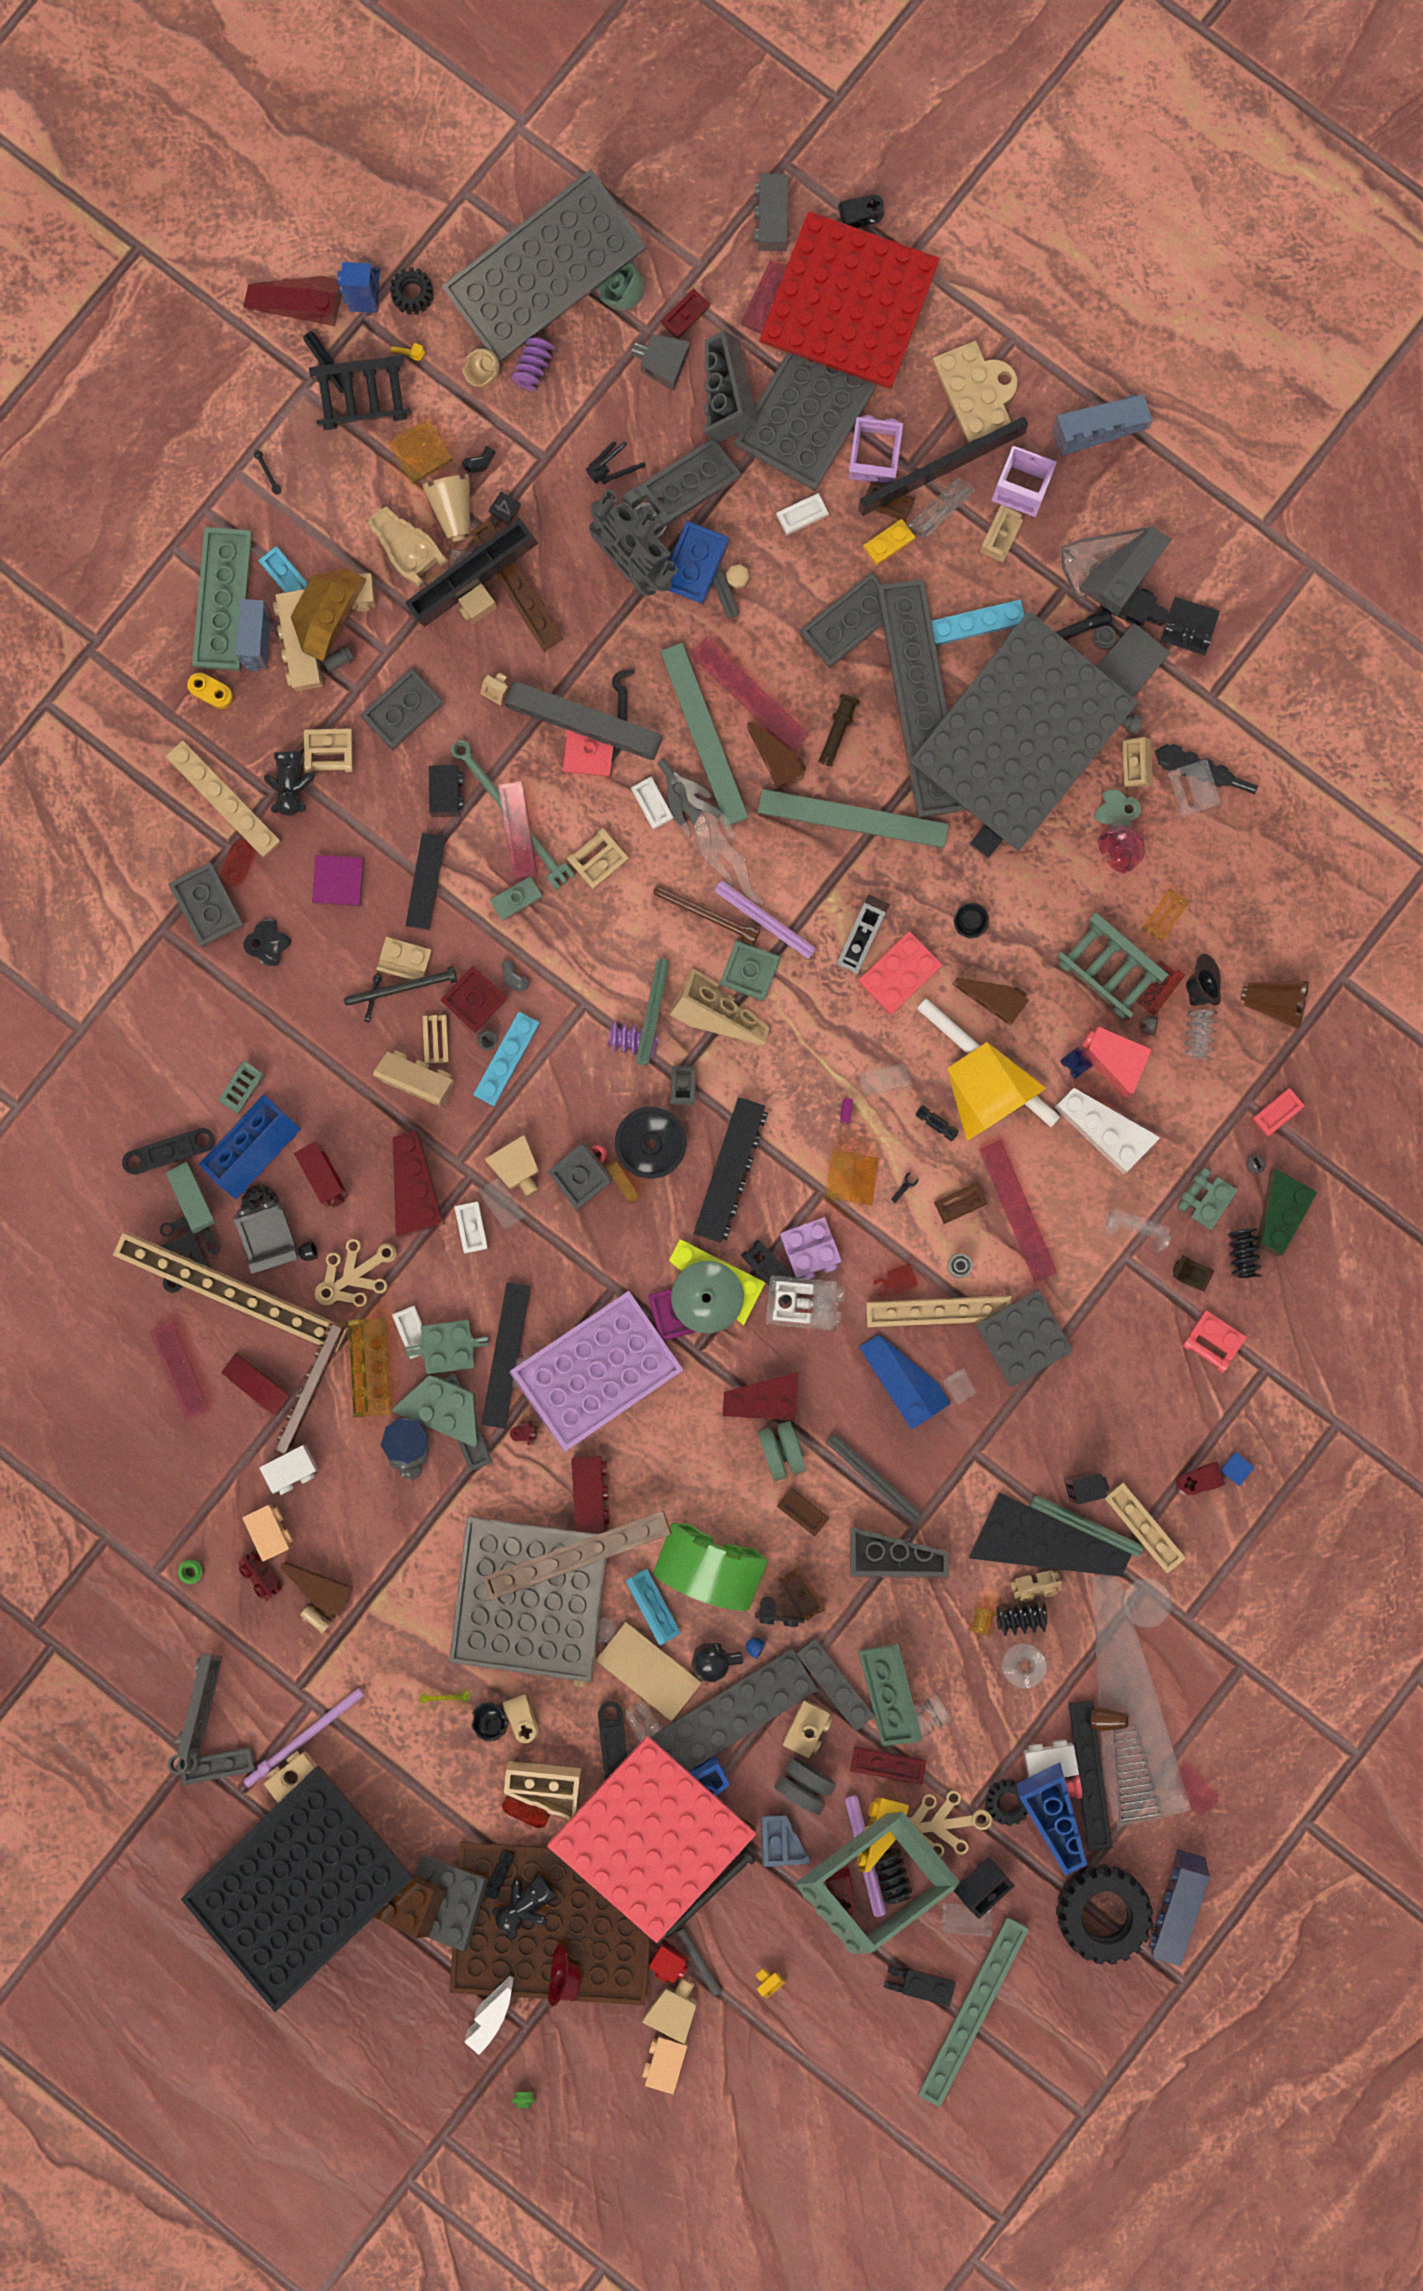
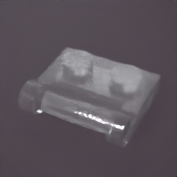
M1207 759L1166 772L1167 779L1171 780L1180 808L1178 811L1180 818L1221 804ZM1182 774H1186L1195 805L1191 807L1188 805L1179 777Z

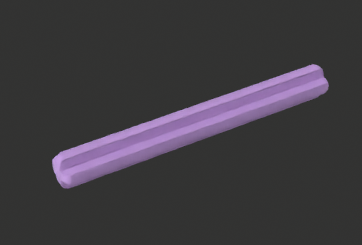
M721 881L715 888L717 894L804 957L809 959L815 952L814 946L724 881Z
M852 1795L845 1798V1803L855 1838L864 1831L865 1824L857 1795ZM874 1865L869 1873L863 1872L873 1914L875 1917H880L886 1914V1908Z

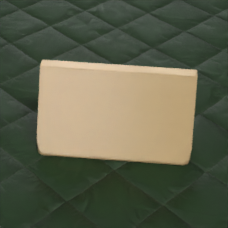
M1146 737L1122 740L1124 787L1153 786L1151 740Z

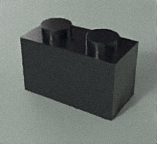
M458 765L429 766V813L431 817H460V810H464V796L460 795V786H464V773L460 772Z
M988 1857L969 1876L961 1880L953 1891L965 1906L980 1919L1015 1885L1000 1867Z

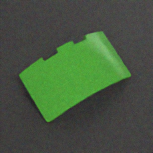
M672 1523L670 1527L672 1534L666 1537L653 1572L654 1576L673 1589L696 1600L726 1609L749 1610L768 1559L755 1548L726 1543L724 1547L713 1543V1537L698 1530L690 1523Z

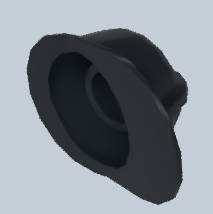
M1201 954L1196 961L1195 973L1186 982L1190 1004L1197 1006L1210 1003L1216 1006L1221 1002L1220 971L1211 956Z

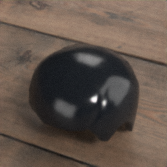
M972 902L965 903L957 909L953 922L959 935L973 939L985 934L989 928L990 918L987 910L982 905Z
M701 1644L695 1648L691 1664L695 1675L699 1679L707 1682H717L726 1676L729 1669L726 1653L718 1651L715 1644Z
M489 1702L481 1703L473 1710L471 1726L478 1738L487 1742L497 1741L506 1733L508 1718L502 1707Z

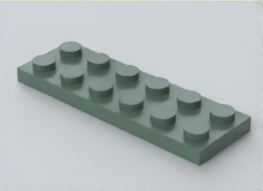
M204 527L192 660L194 668L241 671V662L236 656L240 599H247L253 537L251 530Z

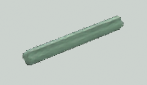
M658 959L655 966L636 1063L647 1066L650 1061L669 968V961L666 959Z
M1034 1496L1030 1506L1135 1557H1139L1143 1551V1545L1046 1499Z

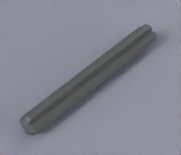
M836 1434L830 1436L826 1442L827 1445L909 1520L916 1522L921 1517V1512L844 1441Z

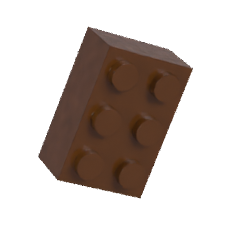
M413 1874L415 1878L374 1918L414 1938L429 1937L447 1890Z

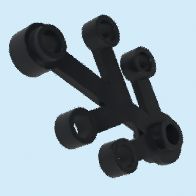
M186 1217L172 1223H163L160 1226L161 1235L171 1237L176 1230L189 1226ZM164 1226H171L172 1231L170 1234L163 1232ZM190 1226L186 1235L164 1245H159L170 1251L181 1248L179 1255L188 1258L191 1251L196 1262L211 1268L210 1264L205 1261L197 1243V1233L194 1234ZM208 1226L201 1230L206 1241L205 1250L210 1254H216L220 1250V1244L214 1239ZM209 1243H216L217 1248L215 1251L208 1249ZM163 1279V1287L167 1292L176 1293L183 1287L180 1284H176L174 1288H171L168 1285L169 1280Z

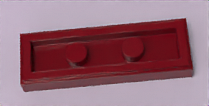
M854 1746L850 1771L922 1785L926 1760Z

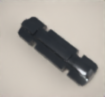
M920 1106L915 1115L922 1121L924 1119L926 1124L938 1133H943L944 1137L949 1141H953L959 1131L953 1126L950 1127L948 1122L934 1112H929L930 1109L926 1106Z
M502 1851L499 1857L500 1862L497 1863L490 1879L491 1884L488 1885L485 1896L488 1898L497 1899L500 1892L499 1888L502 1887L508 1873V1866L511 1865L514 1858L512 1853Z

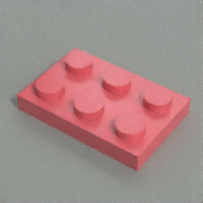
M909 931L858 982L892 1015L943 965Z

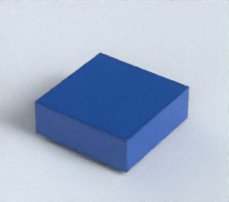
M1234 1452L1220 1470L1237 1486H1240L1255 1467L1238 1453Z

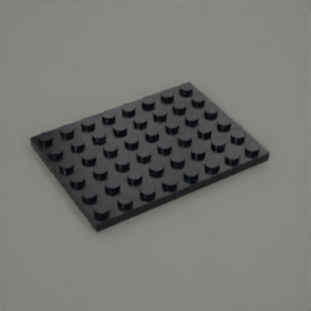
M316 1766L181 1898V1901L271 2009L276 2012L415 1877L320 1766Z

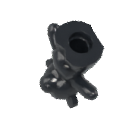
M293 751L275 752L274 759L278 769L276 773L277 779L268 774L264 776V781L279 792L276 804L271 807V812L280 813L284 816H292L298 812H304L306 805L302 803L298 792L314 780L315 774L309 772L301 778L304 762L303 753Z
M538 1874L531 1881L522 1894L521 1882L516 1878L511 1886V1905L502 1908L495 1907L492 1910V1914L495 1916L496 1925L500 1931L514 1940L517 1937V1930L521 1927L523 1920L539 1925L546 1924L547 1918L535 1913L541 1910L542 1906L556 1901L559 1897L541 1874Z

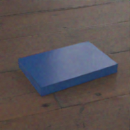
M686 521L670 560L675 563L671 571L677 566L678 572L671 579L672 586L668 591L704 605L730 538Z

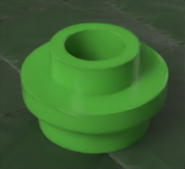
M186 1560L178 1568V1576L186 1584L198 1582L203 1574L202 1566L196 1560ZM189 1567H192L195 1570V1574L193 1576H189L187 1574V1569Z
M515 2092L512 2103H516V2108H531V2103H536L534 2092Z

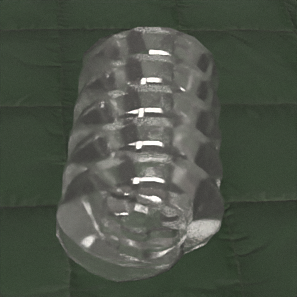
M1201 1009L1187 1013V1017L1192 1020L1188 1021L1186 1026L1193 1030L1186 1031L1185 1033L1187 1037L1191 1038L1185 1041V1046L1191 1048L1184 1051L1185 1056L1196 1060H1214V1058L1208 1056V1053L1214 1052L1215 1049L1209 1047L1208 1044L1216 1042V1039L1209 1037V1034L1216 1033V1029L1211 1028L1210 1025L1217 1023V1020L1211 1018V1015L1218 1013L1217 1011Z

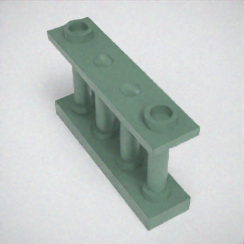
M1095 912L1088 921L1091 925L1089 927L1090 931L1068 956L1062 952L1058 954V965L1067 973L1071 970L1113 1007L1112 1012L1122 1020L1124 1017L1129 1020L1133 1013L1128 1009L1151 983L1157 982L1160 985L1168 974ZM1103 935L1109 941L1107 943L1108 946L1084 972L1074 962L1097 936ZM1121 951L1127 956L1125 958L1126 962L1104 987L1100 986L1092 978L1115 952ZM1139 966L1145 972L1143 974L1145 977L1120 1003L1110 993L1133 967L1137 968Z

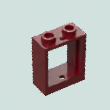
M313 1142L294 1152L320 1203L327 1207L332 1206V1208L345 1202L344 1198L349 1195L322 1145Z

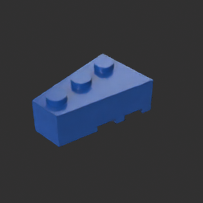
M342 262V270L337 272V284L340 285L343 301L347 303L349 311L378 313L380 267L374 266L371 263Z

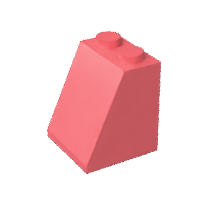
M1100 1027L1090 1031L1082 1044V1047L1085 1048L1083 1055L1115 1090L1126 1099L1131 1096L1135 1091L1152 1049Z

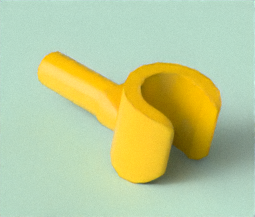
M417 343L413 344L411 350L408 348L391 347V352L405 354L415 361H420L425 353L423 346Z

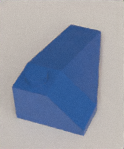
M877 1335L859 1347L909 1429L917 1427L951 1404L940 1385L881 1335Z

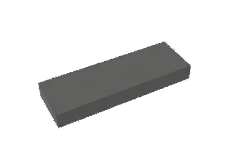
M252 1746L199 1756L200 1765L198 1770L190 1774H181L184 1786L253 1772L256 1770ZM192 1758L189 1759L190 1768L188 1771L194 1767V1760Z

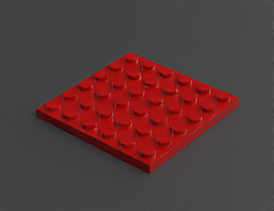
M808 211L759 342L892 389L940 258Z

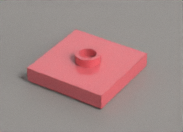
M567 730L563 772L610 777L614 747Z

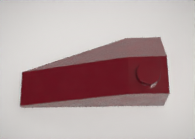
M324 276L248 284L243 307L335 327L342 294L340 292V285L337 284V279Z

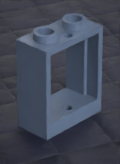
M240 599L236 656L243 667L250 671H260V668H267L271 612L264 600Z

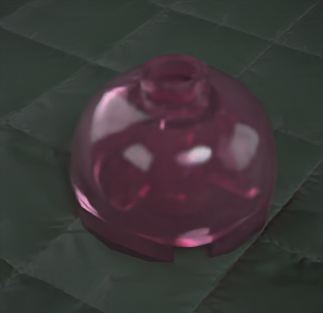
M1116 825L1107 829L1099 836L1098 845L1101 854L1106 852L1111 859L1106 862L1115 871L1125 874L1133 870L1143 860L1145 855L1144 838L1134 828L1127 825Z

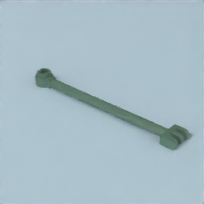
M464 740L457 741L459 748L462 747L466 750L465 754L459 755L457 753L458 748L453 743L451 747L453 756L458 760L464 761L552 872L546 877L556 890L560 888L558 882L555 881L557 878L563 884L568 882L563 876L564 872L571 879L575 877L566 863H563L561 866L556 864L470 754L469 744Z

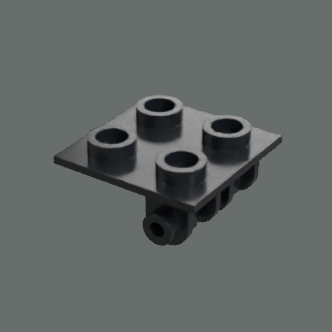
M1175 597L1160 641L1205 656L1208 646H1210L1212 641V634L1220 611Z
M771 1597L763 1598L760 1604V1613L755 1612V1618L759 1619V1623L774 1625V1620L783 1621L784 1626L798 1627L799 1623H804L803 1617L775 1614L776 1605Z

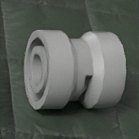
M956 1254L947 1263V1270L954 1278L966 1277L973 1268L972 1260L965 1254Z

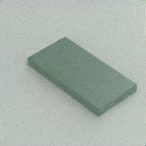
M899 1644L859 1650L882 1746L922 1741Z

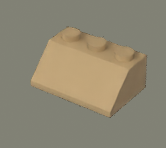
M395 1050L393 1054L387 1051L375 1069L373 1076L381 1082L444 1109L455 1084L450 1079L451 1074L440 1069L436 1073L429 1070L430 1065L422 1061L416 1060L413 1063L406 1060L408 1056Z

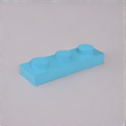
M645 1569L627 1579L626 1583L659 1645L681 1634L648 1570Z

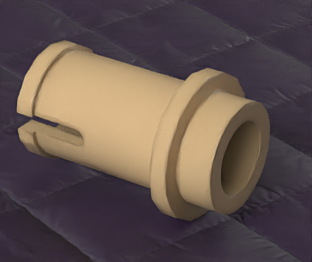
M308 1604L300 1614L303 1618L302 1621L306 1620L323 1634L332 1621L315 1609V1605L312 1607Z

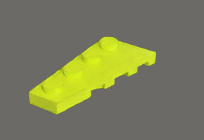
M680 1239L669 1261L681 1272L694 1263L714 1261L727 1266L736 1274L742 1285L744 1296L743 1306L737 1320L744 1326L765 1282Z

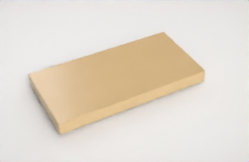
M628 1622L623 1624L596 1659L599 1664L671 1721L702 1683Z

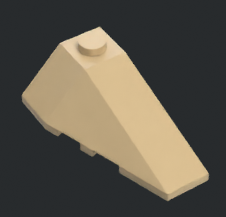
M692 968L674 1000L670 1016L690 1027L764 1045L770 1028L748 1009L742 1010L737 1006L732 995L726 996L717 989L719 984L713 979Z

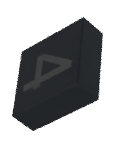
M500 492L488 512L509 525L520 509L521 503Z

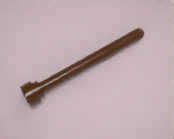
M656 887L653 890L654 895L741 935L744 942L751 946L757 940L761 930L753 925H746L744 927L661 887Z

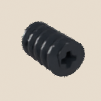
M1258 1228L1240 1229L1228 1233L1229 1238L1235 1239V1241L1228 1243V1246L1236 1249L1230 1252L1229 1256L1237 1258V1260L1230 1262V1266L1237 1268V1270L1231 1272V1276L1238 1278L1262 1277V1275L1255 1273L1256 1270L1261 1268V1265L1254 1263V1261L1260 1259V1256L1253 1254L1254 1251L1259 1249V1246L1252 1244V1242L1259 1238L1258 1236L1251 1235V1232L1258 1230Z
M1034 1602L1033 1609H1031L1029 1603H1025L1023 1610L1019 1604H1015L1013 1611L1010 1605H1005L1004 1612H1002L999 1605L996 1606L998 1631L1001 1629L1004 1636H1007L1008 1629H1011L1013 1634L1017 1635L1018 1628H1021L1023 1634H1026L1028 1627H1031L1033 1633H1036L1037 1627L1040 1626L1043 1633L1046 1632L1047 1612L1045 1602L1042 1608L1038 1602Z
M899 1848L887 1850L875 1864L881 1866V1869L876 1871V1875H884V1878L878 1881L879 1885H886L887 1887L881 1891V1894L889 1895V1898L883 1901L884 1904H896L912 1898V1896H908L912 1893V1888L906 1886L910 1882L909 1878L902 1877L907 1873L906 1868L900 1867L905 1863L904 1859L897 1858L902 1854Z

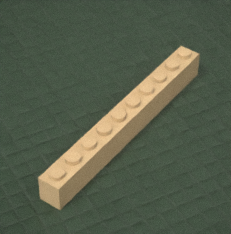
M129 1232L122 1233L113 1253L115 1257L318 1345H324L327 1338L324 1336L325 1330L330 1323H335ZM347 1327L345 1328L344 1333L335 1350L336 1353L339 1351L343 1343V1340L346 1336V1333L349 1329Z

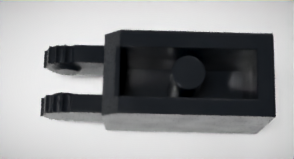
M1137 588L1118 616L1109 611L1114 616L1132 625L1135 623L1138 626H1143L1147 621L1162 627L1167 622L1166 620L1169 619L1168 610L1156 604L1158 598L1154 597L1151 591L1144 588L1141 590Z

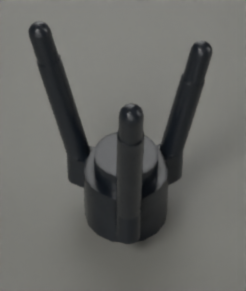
M613 441L585 470L595 484L601 481L605 485L610 480L645 467L646 464L643 462L607 476L610 470L606 463L627 446V442H623L607 455L616 445V442Z

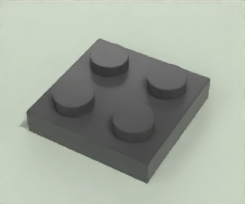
M585 1142L580 1144L548 1171L549 1175L576 1210L580 1209L614 1181Z

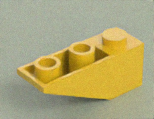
M875 1798L874 1802L872 1801L869 1806L868 1815L870 1820L869 1825L865 1829L888 1813L903 1812L907 1816L909 1805L883 1798ZM890 1831L858 1855V1871L869 1873L892 1845L896 1838Z

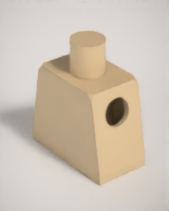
M524 1135L485 1158L489 1166L511 1190L520 1186L526 1197L538 1190L532 1177L540 1172Z
M682 1978L676 1989L666 1985L644 2014L642 2023L684 2044L697 2005V2001L689 1997L694 1984Z

